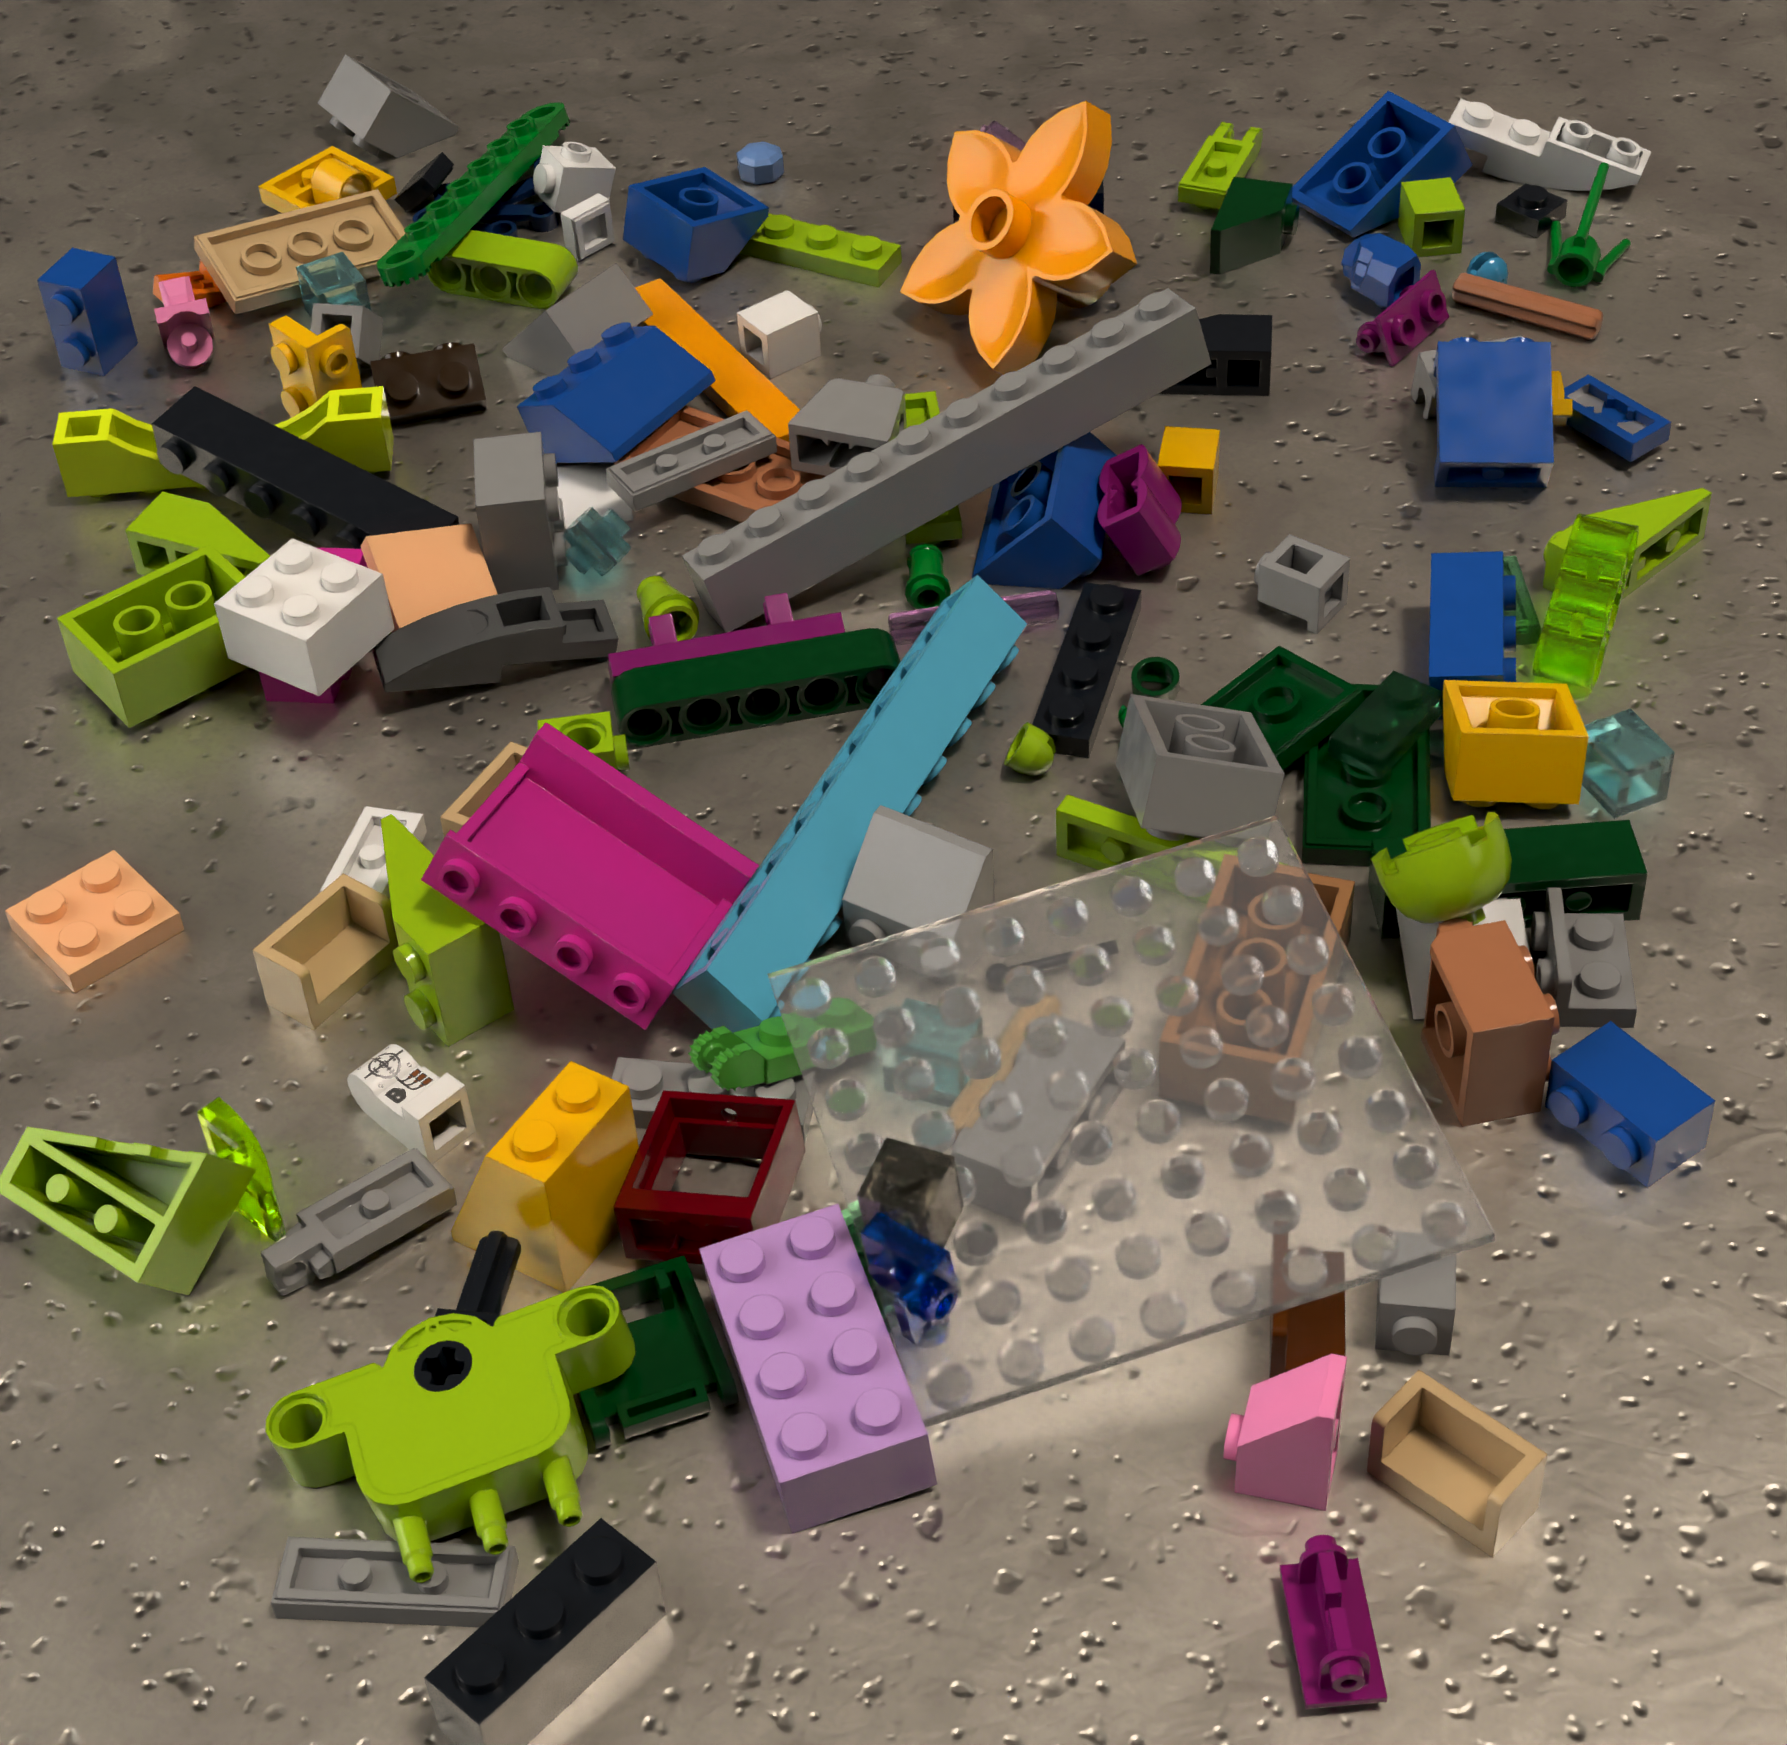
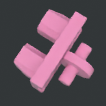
M189 276L159 282L164 307L155 308L154 312L164 349L168 348L171 359L178 366L186 369H196L204 366L212 356V339L214 338L206 298L195 300Z

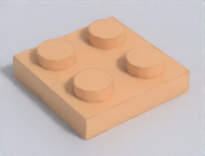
M115 850L89 862L84 867L5 910L11 929L74 993L79 992L184 931L180 913Z

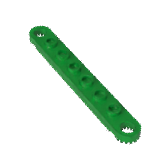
M555 102L538 106L523 114L519 119L509 123L506 126L507 131L499 139L490 142L487 145L488 150L479 159L467 165L468 171L460 179L448 184L446 187L447 192L439 200L430 203L426 207L427 212L418 221L404 229L405 234L376 264L385 286L394 287L396 285L399 287L402 286L404 281L407 285L410 284L409 278L417 281L419 277H424L426 273L431 271V264L433 262L441 261L541 156L543 146H550L559 137V130H565L566 127H569L570 121L563 103Z

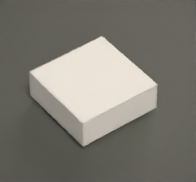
M597 193L560 213L565 248L572 253L576 262L615 242L610 200L603 195Z

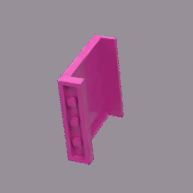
M545 723L533 737L520 762L457 833L450 830L446 834L421 880L646 1030L741 894L759 865L548 723Z

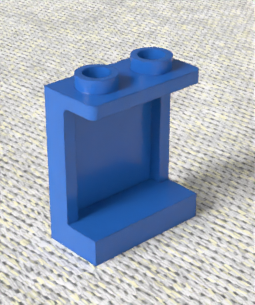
M1459 337L1449 342H1438L1433 365L1437 393V456L1434 466V487L1547 488L1554 465L1551 342H1535L1525 337L1511 338L1505 342H1479L1470 337Z

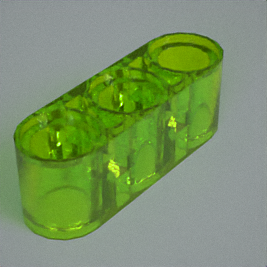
M1584 514L1577 515L1537 644L1533 662L1534 676L1589 689L1595 687L1635 555L1639 535L1638 526Z

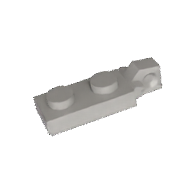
M413 1148L296 1213L298 1223L286 1233V1238L261 1251L267 1279L281 1296H284L313 1283L316 1276L319 1279L330 1277L334 1272L338 1273L456 1206L457 1201L454 1188L418 1149L415 1150Z

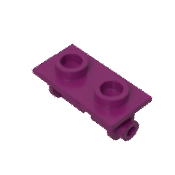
M1430 270L1417 283L1404 288L1399 298L1379 314L1375 320L1366 322L1359 327L1356 344L1361 351L1365 353L1385 352L1389 366H1394L1449 318L1446 298L1441 291L1436 271Z
M1330 1535L1311 1537L1305 1543V1551L1301 1554L1298 1564H1286L1279 1567L1306 1709L1387 1702L1388 1697L1358 1558L1348 1559L1346 1550L1337 1545L1335 1538Z

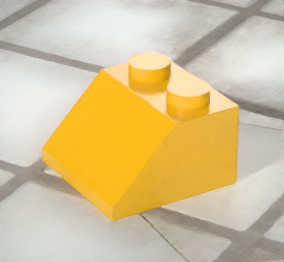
M1444 680V773L1453 801H1462L1475 807H1489L1497 802L1525 803L1530 807L1538 809H1552L1559 806V804L1579 805L1589 735L1567 684Z

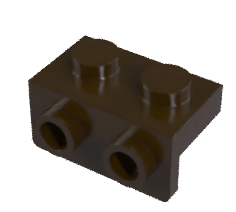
M449 342L436 346L432 351L415 354L398 351L383 356L381 360L370 361L374 386L384 387L391 426L487 409L486 396L474 343L461 345L460 343Z

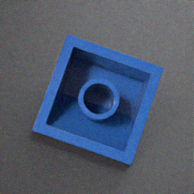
M697 168L629 185L623 241L642 252L645 258L657 262L672 272L678 280L699 282L704 277L725 272L766 220L769 207L708 168Z

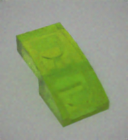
M217 1097L197 1112L209 1153L256 1169L235 1210L274 1242H277L286 1235V1228L266 1156L248 1125L234 1109L220 1097Z

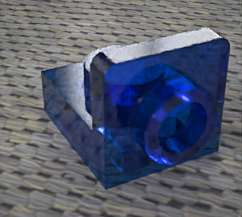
M878 1211L860 1232L869 1262L868 1270L873 1279L882 1288L896 1295L893 1305L901 1334L904 1338L916 1344L931 1326L936 1327L942 1324L951 1314L956 1304L959 1288L951 1255L948 1250Z

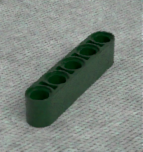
M867 628L633 668L624 671L615 678L611 685V697L620 735L625 734L626 742L630 745L649 747L868 709L901 660L894 639L887 631L879 628Z

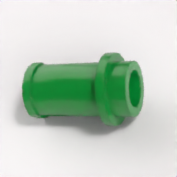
M922 544L911 549L909 552L911 558L907 557L910 579L906 583L905 595L907 601L916 610L923 613L936 612L942 601L950 596L951 587L949 580L943 573L944 558L942 552L938 547Z

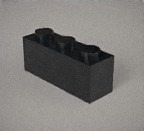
M600 1518L424 1677L439 1730L457 1745H527L666 1615L657 1562Z

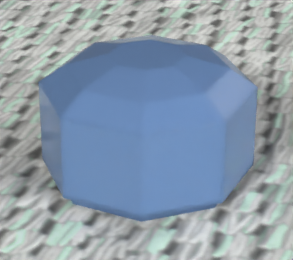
M764 141L746 145L736 153L738 172L743 181L755 185L773 183L784 174L783 155L779 146Z

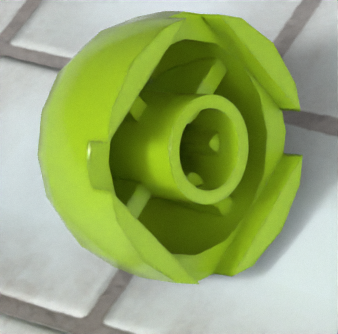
M1487 812L1483 826L1478 827L1474 815L1462 817L1402 839L1407 852L1391 859L1387 847L1371 858L1379 882L1390 902L1407 918L1420 923H1436L1454 918H1467V921L1473 922V925L1486 918L1483 907L1501 895L1510 879L1512 863L1508 839L1500 818L1495 812Z

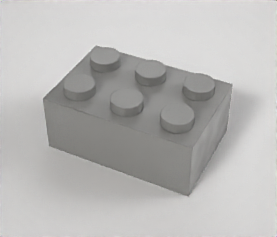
M1130 694L1116 766L1140 827L1145 828L1149 834L1165 840L1178 841L1184 839L1185 835L1209 838L1211 843L1232 850H1243L1247 847V844L1267 847L1284 779V772L1252 713Z

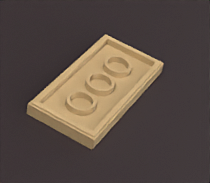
M376 189L194 236V250L236 315L380 276L376 266L377 262L405 232L404 227L379 190Z

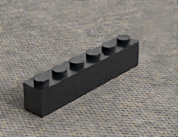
M196 386L152 423L157 456L160 464L167 470L177 475L182 474L205 486L213 494L225 496L247 507L258 517L268 518L292 530L298 537L307 541L312 540L325 548L361 549L360 546L366 536L459 525L458 516Z

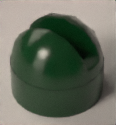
M1149 657L1143 659L1132 670V692L1134 695L1174 701L1180 688L1179 670L1173 662L1166 658Z

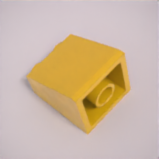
M570 1061L484 1157L451 1229L452 1239L476 1251L480 1239L488 1236L491 1231H503L508 1237L518 1239L521 1245V1254L515 1270L560 1292L569 1291L619 1232L613 1207L639 1148L629 1086Z

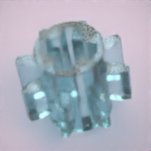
M591 506L564 531L562 536L571 545L566 550L565 556L583 575L592 567L600 576H603L630 551L631 546L622 537L631 528L613 509H608L601 516Z

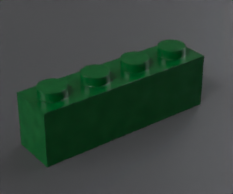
M1630 820L1504 829L1508 839L1512 863L1510 879L1498 898L1520 899L1525 928H1531L1533 912H1544L1547 888H1561L1564 913L1623 914L1624 921L1640 920L1648 873ZM1409 836L1372 839L1368 887L1381 939L1400 938L1396 907L1392 905L1382 888L1371 858L1386 847L1391 859L1407 852L1402 839Z

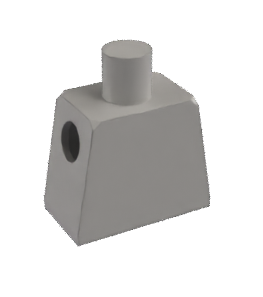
M881 374L871 375L865 383L841 378L829 380L788 423L792 470L827 476L847 465L856 455L871 452L896 438L902 430L907 428L904 392L896 388L890 378Z

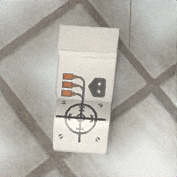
M390 1044L347 1077L351 1094L361 1109L409 1150L413 1148L415 1150L418 1149L431 1164H434L476 1132L465 1085L448 1072L439 1077L425 1066H419L415 1059L397 1044ZM437 1117L446 1119L449 1122L447 1129L440 1135L432 1137L429 1123Z

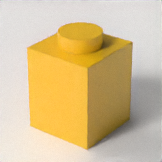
M1164 427L1158 466L1180 496L1182 502L1181 512L1212 514L1219 476L1220 429Z

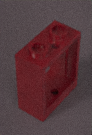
M663 1090L613 1207L626 1258L667 1261L684 1255L688 1264L703 1265L699 1248L779 1223L806 1151L796 1100ZM725 1109H731L735 1111L736 1114L728 1113ZM686 1154L762 1159L748 1197L671 1191Z

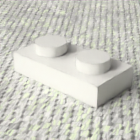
M365 806L320 892L344 873L390 899L380 819L392 814L422 843L427 833L424 815Z

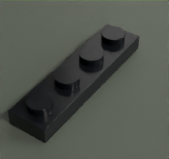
M1085 582L1032 724L1046 732L1053 739L1055 753L1083 758L1090 757L1141 610V590L1118 587L1112 584Z

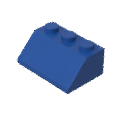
M623 322L606 329L601 334L603 340L593 348L585 349L571 356L567 361L569 366L558 375L547 377L533 386L534 393L520 403L517 409L529 433L541 432L544 454L555 453L556 463L617 462L716 380L712 371L656 326L632 327L629 322Z
M1088 432L993 485L972 578L978 575L988 585L1061 589L1077 576L1083 578L1091 574L1100 564L1104 554L1102 547L1105 531L1098 521V508L1105 495L1099 484L1100 473L1106 461L1117 455L1095 435Z

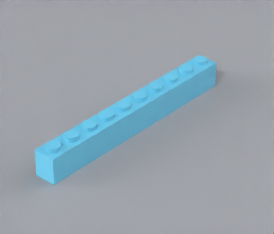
M978 575L942 601L672 993L711 1029L725 1026L730 1031L737 1032L759 1026L767 1018L781 1017L785 1010V1006L780 1002L786 991L794 989L805 979L814 966V962L809 958L814 948H818L827 942L842 923V919L837 913L843 906L842 898L873 813L880 805L908 816L915 811L922 801V797L917 794V791L921 785L924 786L929 783L943 769L947 759L942 753L967 732L972 724L967 715L970 711L978 708L992 694L996 687L991 681L992 677L1004 670L1018 654L1019 649L1014 644L1027 623Z

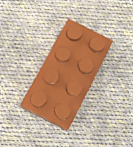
M685 405L617 462H614V465L724 419ZM776 437V453L672 497L733 520L744 522L756 510L775 505L798 492L807 482L822 479L825 475L792 470L790 442Z

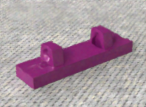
M788 593L765 596L764 598L765 626L683 641L677 640L671 613L649 617L648 628L652 646L608 654V671L611 685L617 676L633 668L844 633L841 612L793 620Z

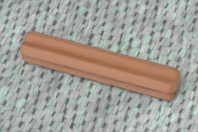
M1461 273L1455 280L1452 288V300L1455 303L1587 340L1595 339L1602 327L1603 312L1598 309L1468 273Z

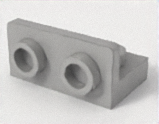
M1547 888L1544 912H1533L1531 944L1533 951H1543L1544 959H1538L1536 981L1543 994L1549 993L1554 998L1559 1013L1560 1027H1602L1611 1021L1619 1028H1634L1637 1005L1623 914L1564 913L1561 888Z

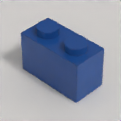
M71 248L37 280L62 367L105 376L138 344L116 257Z
M1609 1021L1552 1059L1545 1107L1553 1113L1561 1124L1568 1128H1573L1602 1151L1611 1164L1627 1171L1645 1187H1650L1706 1148L1715 1100L1613 1022Z

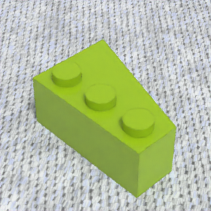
M26 1127L0 1176V1194L137 1283L189 1296L256 1169L208 1153L185 1152L159 1148L148 1144H131L94 1136Z

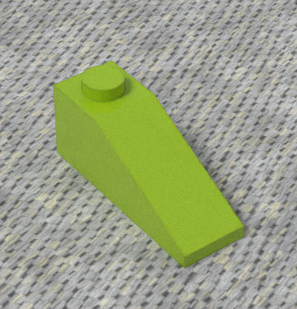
M1699 488L1584 515L1564 531L1556 532L1548 541L1543 553V559L1546 562L1543 588L1600 617L1704 539L1712 492Z
M164 491L125 529L137 574L147 575L209 544L245 577L270 557L267 552L210 503Z

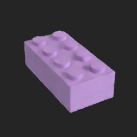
M839 1204L699 1248L712 1300L792 1534L937 1485L928 1433Z

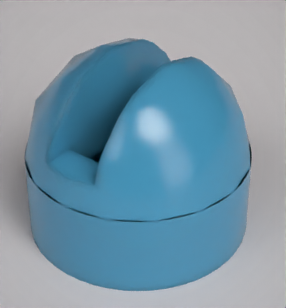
M1483 252L1471 259L1466 273L1507 284V264L1497 254Z

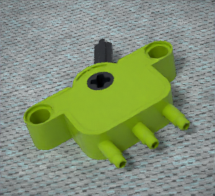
M491 1231L488 1236L480 1239L456 1310L437 1308L435 1317L428 1318L408 1329L392 1346L383 1367L376 1363H371L292 1392L281 1398L271 1408L266 1419V1433L292 1479L301 1486L319 1488L352 1476L356 1477L360 1489L384 1532L398 1541L403 1564L408 1568L410 1579L417 1583L428 1581L434 1574L431 1560L433 1551L430 1541L475 1525L477 1536L482 1539L484 1550L492 1555L500 1554L509 1545L506 1535L507 1523L504 1514L549 1498L551 1508L556 1511L561 1525L572 1527L580 1522L583 1514L579 1504L581 1496L576 1479L583 1473L586 1465L588 1446L573 1394L606 1383L622 1375L630 1367L636 1354L635 1342L619 1302L613 1292L602 1286L588 1285L578 1287L501 1316L500 1314L521 1254V1245L518 1239L508 1237L503 1231Z

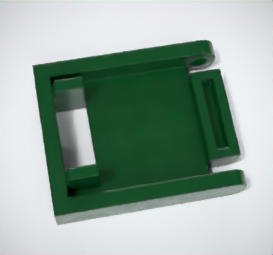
M684 1255L591 1284L602 1286L613 1292L621 1310L656 1299L659 1300L663 1310L661 1313L627 1323L635 1342L636 1354L632 1364L622 1375L577 1393L596 1449L611 1444L609 1426L619 1423L626 1440L711 1412L708 1393L717 1391L724 1407L739 1402L733 1375Z

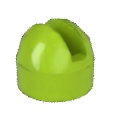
M1026 722L1015 736L1005 757L1004 765L1020 774L1028 776L1044 774L1051 768L1056 750L1053 739L1040 728Z

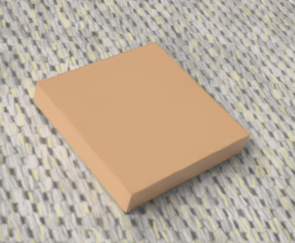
M471 523L366 536L360 546L367 567L383 574L394 624V630L391 633L423 617L455 605L497 595Z

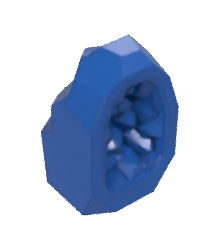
M1381 233L1366 234L1354 240L1344 249L1341 265L1343 266V275L1350 279L1351 288L1373 300L1381 309L1388 308L1399 298L1404 288L1414 285L1420 280L1421 263L1417 254L1408 245Z

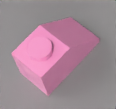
M1329 1354L1251 1386L1245 1415L1231 1413L1224 1444L1223 1458L1236 1461L1235 1493L1326 1511L1339 1450L1347 1356Z

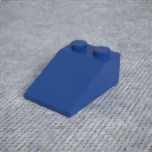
M1387 91L1293 186L1292 202L1349 236L1356 237L1399 217L1401 182L1451 177L1453 183H1455L1472 166V162L1453 124Z

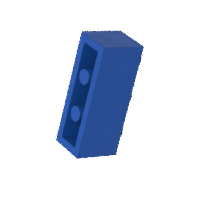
M1503 551L1431 553L1429 634L1430 720H1443L1444 680L1516 682V657L1504 658V652H1516V616H1504V611H1516V575H1504Z

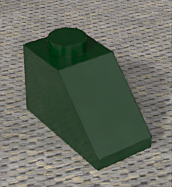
M1233 177L1211 228L1210 274L1220 275L1281 253L1287 235H1295L1299 221V205L1292 204L1293 184Z

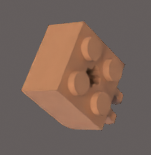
M1454 918L1439 923L1436 938L1430 947L1431 964L1421 1040L1461 1126L1464 1127L1541 1112L1545 1082L1549 1081L1551 1068L1552 1035H1556L1559 1032L1560 1019L1554 998L1549 993L1543 994L1535 979L1534 964L1528 948L1525 945L1518 946L1505 920L1473 926V922L1467 921V918Z

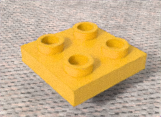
M334 146L325 149L258 186L262 203L281 213L376 189L379 190L385 200L397 194L393 176Z

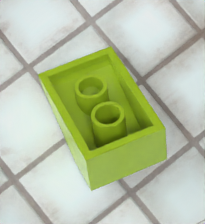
M390 814L380 820L392 918L399 947L393 950V956L400 972L407 980L409 993L404 996V1003L412 1020L420 1029L425 1030L430 1027L449 1047L514 1010L500 933L421 880L434 855L400 821Z

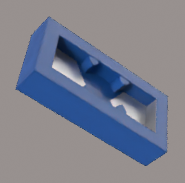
M1589 374L1564 388V399H1573L1572 417H1567L1566 424L1630 462L1669 440L1671 428L1669 420Z

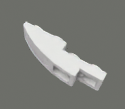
M1460 98L1448 121L1456 127L1464 147L1488 156L1482 171L1483 173L1512 182L1527 183L1558 190L1590 191L1598 167L1603 162L1609 165L1603 190L1637 185L1652 152L1640 147L1633 140L1622 137L1615 138L1594 130L1590 125L1579 120H1567L1558 117L1552 131L1549 132L1541 129L1530 120L1515 119L1494 111L1484 103L1470 102Z

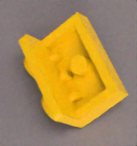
M287 315L269 323L273 341L271 357L280 372L283 386L281 401L291 417L311 407L329 390L362 388L350 328L344 324H338L316 335Z

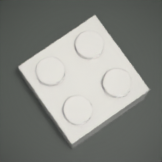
M293 538L214 603L228 659L316 696H320L394 630L382 573Z

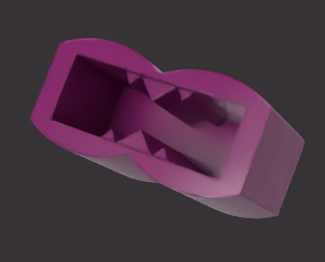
M1140 444L1108 459L1100 473L1099 484L1105 495L1098 508V521L1138 576L1150 570H1161L1175 559L1181 544V535L1175 524L1182 508L1180 496L1146 447Z

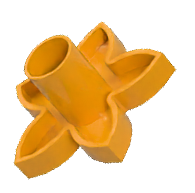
M1087 101L1063 109L1036 130L1022 151L994 135L982 131L954 132L947 161V187L949 198L960 218L958 222L938 232L924 246L913 262L900 293L942 314L957 316L969 314L970 333L978 353L994 371L1003 375L1008 372L1018 371L1038 358L1050 335L1055 319L1057 301L1071 308L1087 307L1099 300L1112 283L1137 265L1130 239L1120 225L1108 216L1088 206L1101 186L1109 164L1112 146L1110 114Z

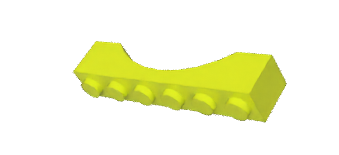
M383 386L329 390L311 407L286 421L275 424V426L371 474L392 470L394 437ZM114 408L59 413L52 446L67 497H103L115 493L139 491L155 493L163 489L206 488L182 474L177 475L170 472L160 464L151 424L138 421Z

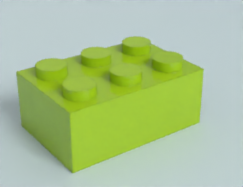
M209 544L57 617L73 672L128 728H131L194 695L205 692L208 688L243 670L250 669V667L228 659L214 606L216 601L242 581L245 576Z

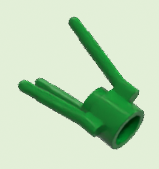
M1605 162L1601 163L1598 167L1576 235L1567 238L1562 243L1561 223L1556 220L1551 224V259L1547 271L1550 274H1554L1557 280L1569 287H1582L1591 280L1598 283L1602 282L1606 271L1631 245L1629 239H1623L1600 260V248L1596 240L1589 235L1609 169V165Z

